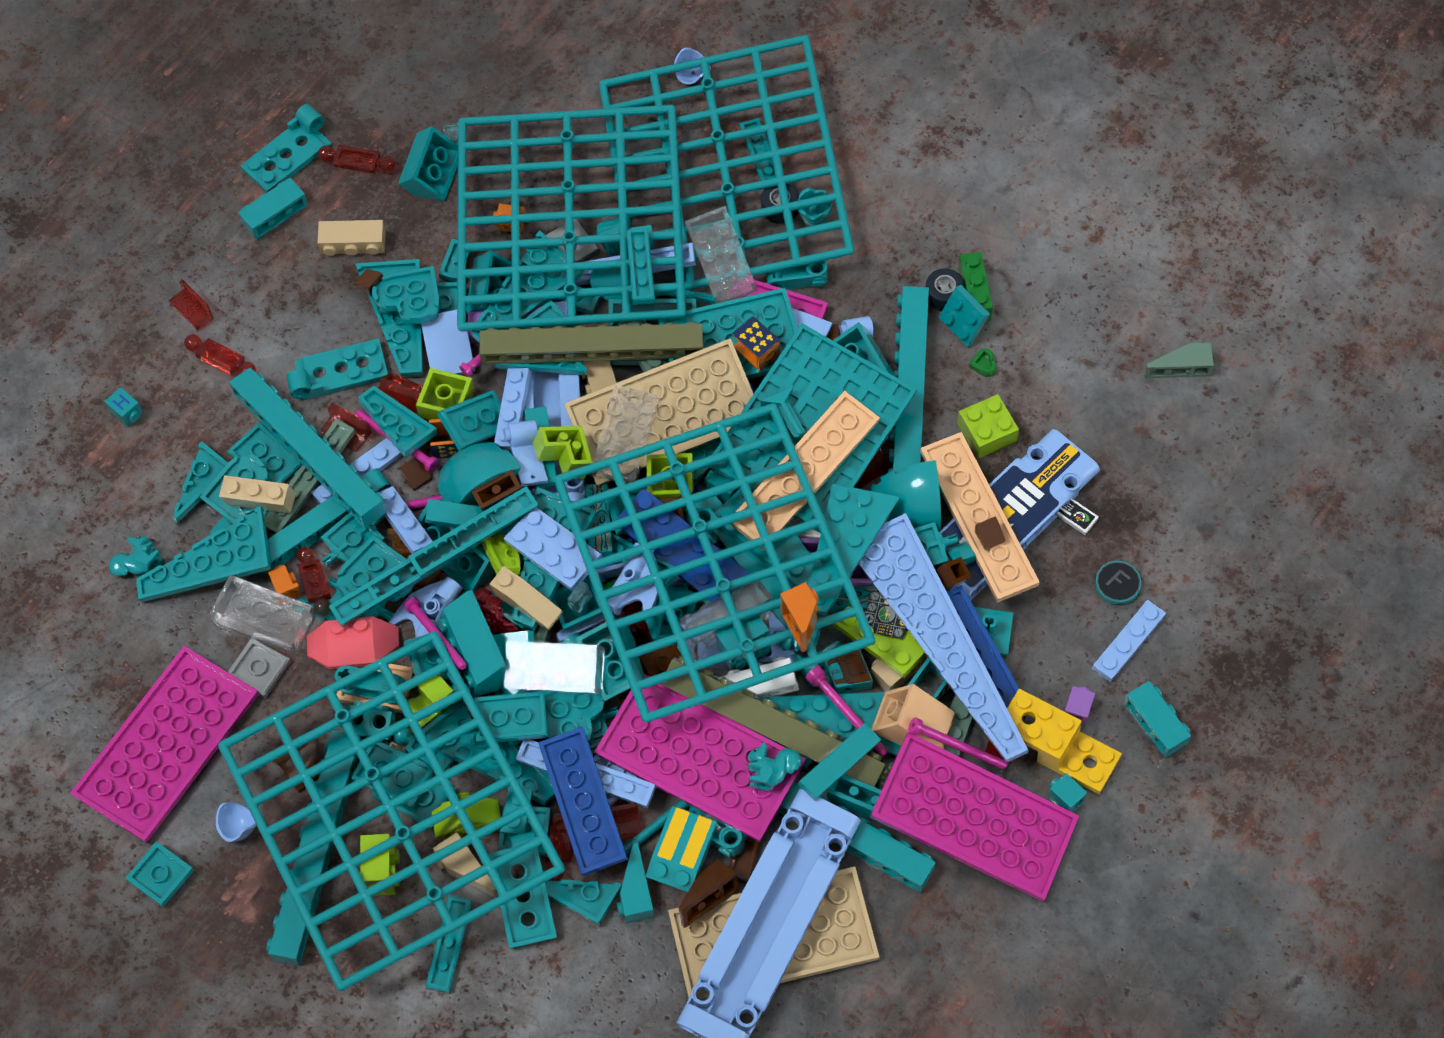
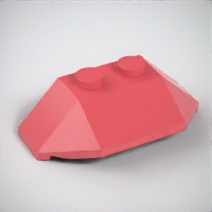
M373 616L355 618L342 627L337 620L325 621L307 635L308 658L315 660L328 669H338L344 665L353 667L367 666L400 648L399 627Z

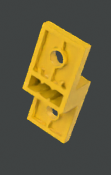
M1018 689L1007 710L1025 745L1038 751L1037 763L1062 776L1067 773L1079 785L1100 795L1122 757V753L1080 732L1082 723L1080 719ZM1030 715L1034 717L1035 722L1028 725L1022 721V718ZM1089 758L1093 759L1096 762V766L1088 768L1083 764V761Z

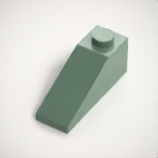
M1196 341L1188 343L1147 363L1144 377L1211 376L1214 366L1211 342Z

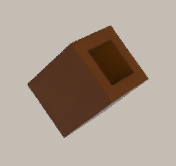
M962 557L949 561L935 570L946 591L958 587L972 577Z

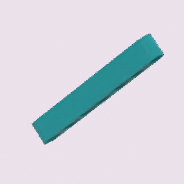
M374 468L360 477L361 479L365 478L370 483L375 493L392 487L378 468ZM331 496L267 539L271 569L263 571V573L268 574L275 567L283 565L320 540L322 535L349 512Z

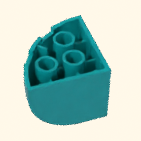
M497 443L473 444L456 452L444 464L438 475V490L443 501L479 506L472 493L474 489L511 469L516 477L521 467L508 450L499 448Z
M936 460L908 465L906 471L897 474L895 470L880 477V483L877 485L872 484L868 491L900 497L899 503L894 507L886 522L906 513L913 528L935 522L938 532H940L941 504Z

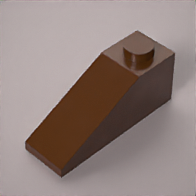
M718 859L699 872L678 908L681 924L684 928L739 891L737 872Z

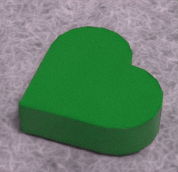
M981 349L969 363V368L984 377L993 376L996 372L993 352L989 349Z

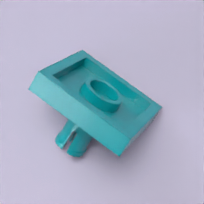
M974 607L1001 657L1007 658L1013 612Z

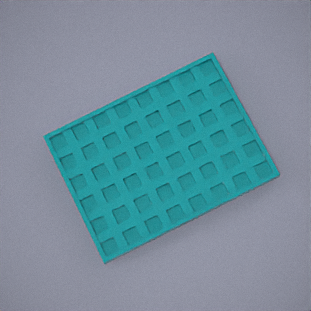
M801 323L741 413L762 407V400L794 386L788 402L804 428L805 434L844 391L880 417L875 427L815 493L825 518L832 484L855 487L916 394L917 389ZM771 413L731 426L728 431L734 448L779 433ZM786 426L791 437V440L795 446L802 439V437L799 439H794L788 427ZM781 441L737 457L745 476L777 466L785 458L787 451ZM722 442L712 455L725 451ZM729 459L708 466L731 481L736 480ZM764 480L749 485L752 493ZM808 502L794 517L802 523L815 519ZM818 527L814 528V530L821 533Z

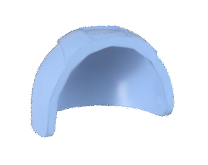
M683 48L677 54L674 64L703 58L704 56L694 49ZM701 67L675 72L678 80L684 84H694L703 80Z
M225 802L217 810L216 828L225 841H241L247 838L257 826L248 807L242 804Z

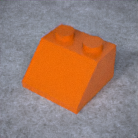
M806 582L780 594L781 615L802 652L807 650L817 622V612L819 611L817 593L813 588L810 589Z

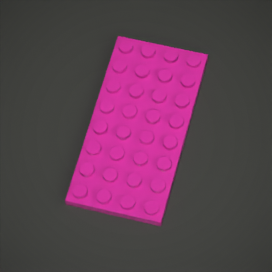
M183 646L70 792L71 796L147 844L218 750V743L227 738L258 697V690Z
M661 684L642 690L649 712L689 699ZM632 691L629 692L594 752L595 755L642 780L654 784L662 791L741 831L759 843L762 841L806 763V758L801 756L802 762L799 769L795 770L793 774L787 773L784 780L775 785L771 791L751 788V781L748 779L756 773L749 771L748 763H752L748 759L749 753L766 742L767 757L775 759L778 752L785 749V747L702 704L645 723L641 718Z
M907 732L869 817L1043 902L1079 815Z

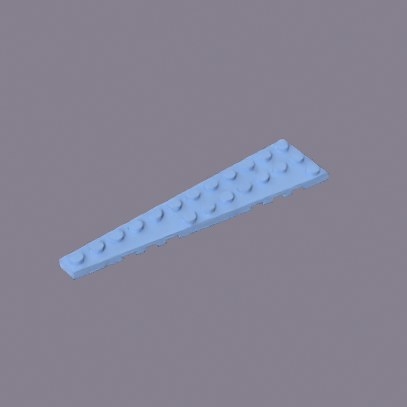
M905 513L886 522L878 532L876 539L859 566L1004 760L1009 762L1027 754L1028 749L907 514Z

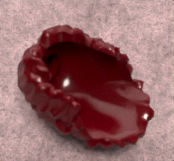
M485 588L479 589L474 594L492 635L522 631L514 623L502 617V599L496 598L492 595L491 591Z

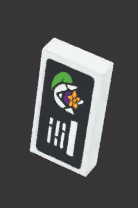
M1072 498L1070 503L1063 505L1057 513L1060 519L1084 535L1088 533L1099 518V516Z

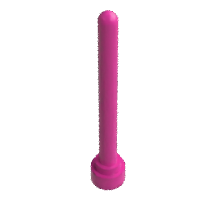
M819 665L806 675L805 678L808 682L816 687L819 686L856 729L864 724L826 681L825 672ZM881 742L873 748L882 756L887 754V749Z

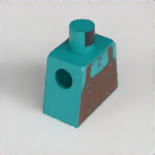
M860 649L824 661L826 681L838 694H851L872 690L873 680Z

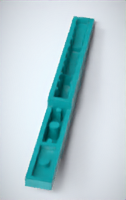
M526 486L411 554L405 561L329 605V608L342 627L381 603L382 605L433 574L539 505Z

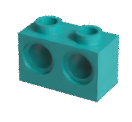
M354 701L353 705H346V710L349 711L365 702ZM379 705L376 709L362 714L363 721L361 724L357 725L353 719L352 725L357 735L369 737L394 724L397 712L390 711L391 706ZM380 715H383L386 719V724L383 728H379L376 724V720ZM393 735L386 738V740H392Z

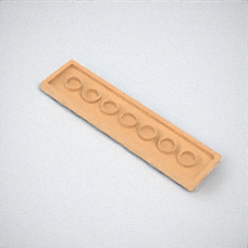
M846 391L838 397L794 446L814 494L880 420V417ZM788 454L778 465L790 461ZM791 470L765 479L752 494L757 505L803 489L795 470ZM805 498L761 513L768 533L771 534L784 529L808 502ZM746 501L736 512L748 508ZM752 517L730 524L749 540L760 537ZM764 546L759 547L763 551L765 550Z
M962 432L920 448V453L925 462L936 460L939 490L965 541L976 555L975 560L997 603L1038 587L1040 582ZM996 516L1006 542L984 550L975 534V526Z

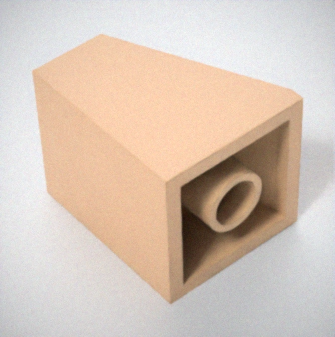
M911 684L885 692L871 730L879 737L901 745L905 735L909 732V724L913 718H919L923 721V725L947 735L952 727V719L955 712L916 685ZM920 733L916 735L942 749L945 744Z

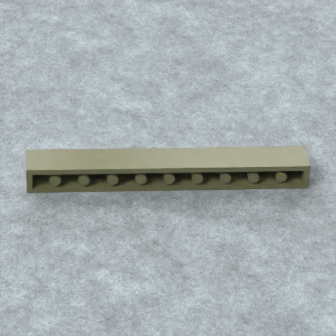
M688 322L686 324L665 323L663 325L647 323L641 326L622 324L620 326L599 325L597 327L576 326L574 328L556 326L544 329L532 327L531 329L509 328L508 330H497L489 328L487 330H480V358L482 364L674 359L703 349L702 324Z
M679 656L678 659L674 657L667 671L685 665L682 656ZM707 668L698 670L706 692L734 683L725 677H722L720 680L712 676L714 672ZM689 674L660 683L688 698L697 696ZM744 689L702 704L818 763L844 742L839 739L840 734L829 729L827 732L818 729V723L810 719H806L804 722L797 718L798 714L787 708H785V711L776 708L777 703L767 698H764L762 701L754 697L756 693L749 689ZM871 750L870 753L865 755L844 775L875 787L886 762L882 760V755Z

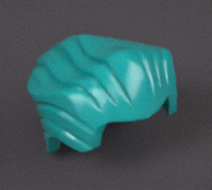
M807 188L800 193L798 200L828 193L825 190ZM832 203L798 209L806 225L823 224L832 213Z
M619 218L601 221L597 226L596 235L619 234ZM620 242L601 243L608 256L620 254V247L618 246Z

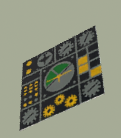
M871 590L865 615L869 625L874 630V634L903 639L906 627L880 592Z

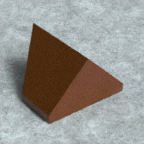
M316 738L297 748L307 769L317 764ZM289 753L272 761L286 779L299 774ZM317 775L312 777L313 781L317 779ZM303 782L294 786L299 793L306 788Z

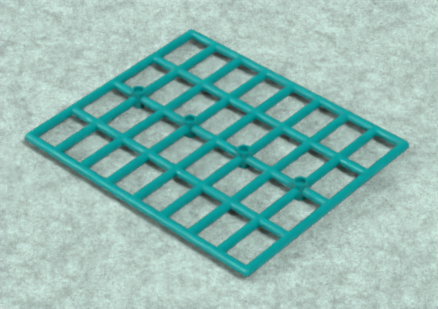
M808 35L649 69L599 82L603 109L641 107L651 104L657 106L663 105L664 101L704 93L707 97L709 110L676 117L677 125L710 118L713 129L711 137L679 143L678 152L714 145L719 162L679 171V180L720 171L723 185L721 190L680 198L683 244L688 243V233L730 224L733 235L731 244L694 251L695 260L734 252L737 257L739 270L695 280L693 267H684L686 277L685 290L844 257L854 253L855 250L812 46ZM803 44L805 62L763 71L760 53ZM752 55L755 73L715 82L711 78L709 65ZM701 67L703 73L702 85L661 93L658 76ZM808 70L811 82L810 88L768 97L765 79ZM650 78L652 96L610 105L608 87ZM757 81L760 99L717 108L715 100L716 90ZM808 96L814 97L817 113L773 123L770 105ZM762 107L765 125L725 134L721 130L719 116ZM657 114L658 121L624 128V132L668 129V119H666L665 114ZM604 117L607 133H616L613 117ZM819 122L822 140L779 149L775 131ZM767 133L770 151L727 160L725 153L726 142ZM661 138V148L625 155V157L670 154L669 138ZM616 141L608 142L611 158L617 157ZM821 148L825 149L828 166L784 175L781 157ZM772 159L775 178L739 186H733L731 183L730 168ZM665 163L667 174L636 181L671 179L670 163ZM612 166L615 183H617V166ZM830 174L834 193L789 202L786 184ZM778 186L780 205L737 214L735 205L736 195ZM724 198L726 201L729 216L685 225L682 212L683 206ZM672 200L648 206L672 205ZM836 202L839 220L795 229L791 211ZM783 213L786 232L745 241L741 237L739 222ZM642 215L627 216L628 228H631L630 218ZM673 228L666 229V230H661V231H669V230H673ZM836 229L842 230L844 248L800 257L797 238ZM785 240L789 241L792 259L747 268L746 249ZM654 293L655 297L664 296L663 294Z
M674 105L466 117L458 120L457 329L459 331L672 319L686 316L676 107ZM668 113V129L624 132V116ZM615 117L616 133L573 135L571 131V119ZM563 120V131L560 136L519 139V123ZM510 123V139L466 142V126ZM669 138L670 154L625 157L626 140ZM616 141L617 157L572 160L574 144ZM562 145L564 161L519 163V147ZM511 148V164L466 167L467 150ZM670 163L671 179L626 182L625 165ZM617 166V183L574 185L572 169ZM564 169V181L561 186L519 188V172ZM511 173V189L466 192V175ZM671 188L672 205L627 207V190ZM618 191V208L573 211V199L576 194ZM563 195L565 199V211L520 214V197ZM511 198V215L466 217V201ZM672 213L673 230L648 233L649 240L674 239L675 256L651 258L652 266L675 265L676 283L653 285L654 293L676 291L677 309L631 312L630 294H632V289L630 285L626 232L628 230L627 216ZM619 217V234L576 236L574 233V219ZM565 220L563 237L520 240V223ZM511 223V240L466 243V226ZM620 242V260L575 262L574 250L577 248V245ZM564 246L566 250V263L520 266V248ZM511 249L512 266L466 269V252ZM621 268V286L577 289L575 285V271ZM566 272L564 290L521 292L520 275ZM512 275V293L466 296V278ZM622 296V313L576 316L578 297ZM565 298L567 302V316L521 319V301ZM512 302V320L466 322V304Z
M775 403L554 477L553 481L643 722L649 723L875 643L874 634L781 413ZM771 413L779 433L735 448L733 447L726 428ZM716 431L718 432L725 451L684 465L678 462L672 446ZM781 441L783 442L790 458L789 462L745 476L737 456ZM664 449L670 465L669 470L628 484L625 483L618 464ZM729 459L736 480L694 494L690 493L684 478L686 473ZM610 467L617 486L616 488L571 502L564 482ZM795 470L803 490L757 505L750 489V484ZM671 478L677 482L683 498L638 513L636 512L629 494L630 492ZM738 488L741 489L748 506L747 509L709 522H705L700 518L695 503ZM621 496L628 516L585 531L581 530L575 513L576 510ZM805 498L807 499L815 519L771 534L768 533L761 513ZM686 506L693 527L650 542L647 541L640 521ZM749 517L753 518L760 535L759 538L714 553L707 536L708 531ZM632 525L639 543L638 546L593 561L586 543L587 539ZM817 527L819 528L827 548L784 563L780 562L773 542ZM693 536L699 539L705 556L659 571L652 550ZM764 546L772 567L731 581L724 578L718 561ZM643 554L650 575L606 590L603 589L596 569ZM831 556L839 578L810 587V589L813 588L818 595L843 586L851 608L817 619L814 630L856 616L864 638L821 653H817L811 638L806 650L809 657L762 673L754 654L755 651L793 638L790 629L752 641L748 638L742 621L781 608L780 598L738 612L731 596V590L776 575L782 592L791 589L785 574L786 571ZM706 565L710 566L716 586L673 601L670 600L663 580ZM654 583L662 603L661 605L615 620L608 602L609 598ZM716 595L723 599L729 614L728 616L682 631L674 610ZM664 613L666 614L673 635L626 650L619 631L620 628ZM733 624L740 646L694 662L686 640ZM677 643L685 665L640 681L637 680L630 659ZM738 656L746 658L753 675L752 677L709 692L705 691L698 670ZM689 674L697 696L649 712L642 693L643 689Z
M436 631L428 633L218 743V748L338 991H344L565 871L562 860ZM432 642L443 662L398 684L388 665ZM380 669L390 690L349 711L344 709L336 692ZM448 671L458 690L413 713L403 693ZM327 697L335 711V718L292 740L283 719ZM395 698L405 718L360 741L352 725L353 719ZM463 699L473 719L429 742L419 721ZM274 724L284 745L239 768L229 747ZM339 726L343 728L352 746L307 769L297 748ZM410 726L421 747L379 769L374 767L365 749ZM478 727L489 748L444 771L434 750ZM289 753L299 774L253 797L243 776ZM357 754L365 769V776L322 798L312 777ZM425 755L436 776L391 799L382 783V777ZM494 756L505 777L460 800L449 779ZM303 782L313 803L268 826L258 805ZM369 784L373 786L382 804L337 828L327 806ZM441 784L451 806L409 828L405 826L396 807ZM510 785L521 807L476 830L465 809ZM318 812L328 833L282 856L272 835ZM387 813L396 829V835L352 858L341 836ZM457 814L467 835L422 859L413 843V836ZM526 815L537 837L491 860L481 838ZM333 841L343 863L297 886L287 865ZM398 844L404 845L413 864L367 888L357 866ZM472 844L483 866L441 888L437 887L427 867ZM542 845L554 867L508 891L497 869ZM348 871L359 893L312 917L302 895ZM418 873L427 889V895L382 918L372 897ZM488 874L499 896L453 920L444 903V897ZM364 902L374 924L328 948L317 926ZM430 904L434 905L445 925L398 949L387 927ZM379 932L390 955L343 979L333 956Z

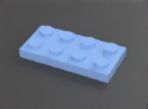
M537 507L527 513L504 537L508 545L572 592L588 575L573 533ZM587 544L593 561L602 558L598 551Z

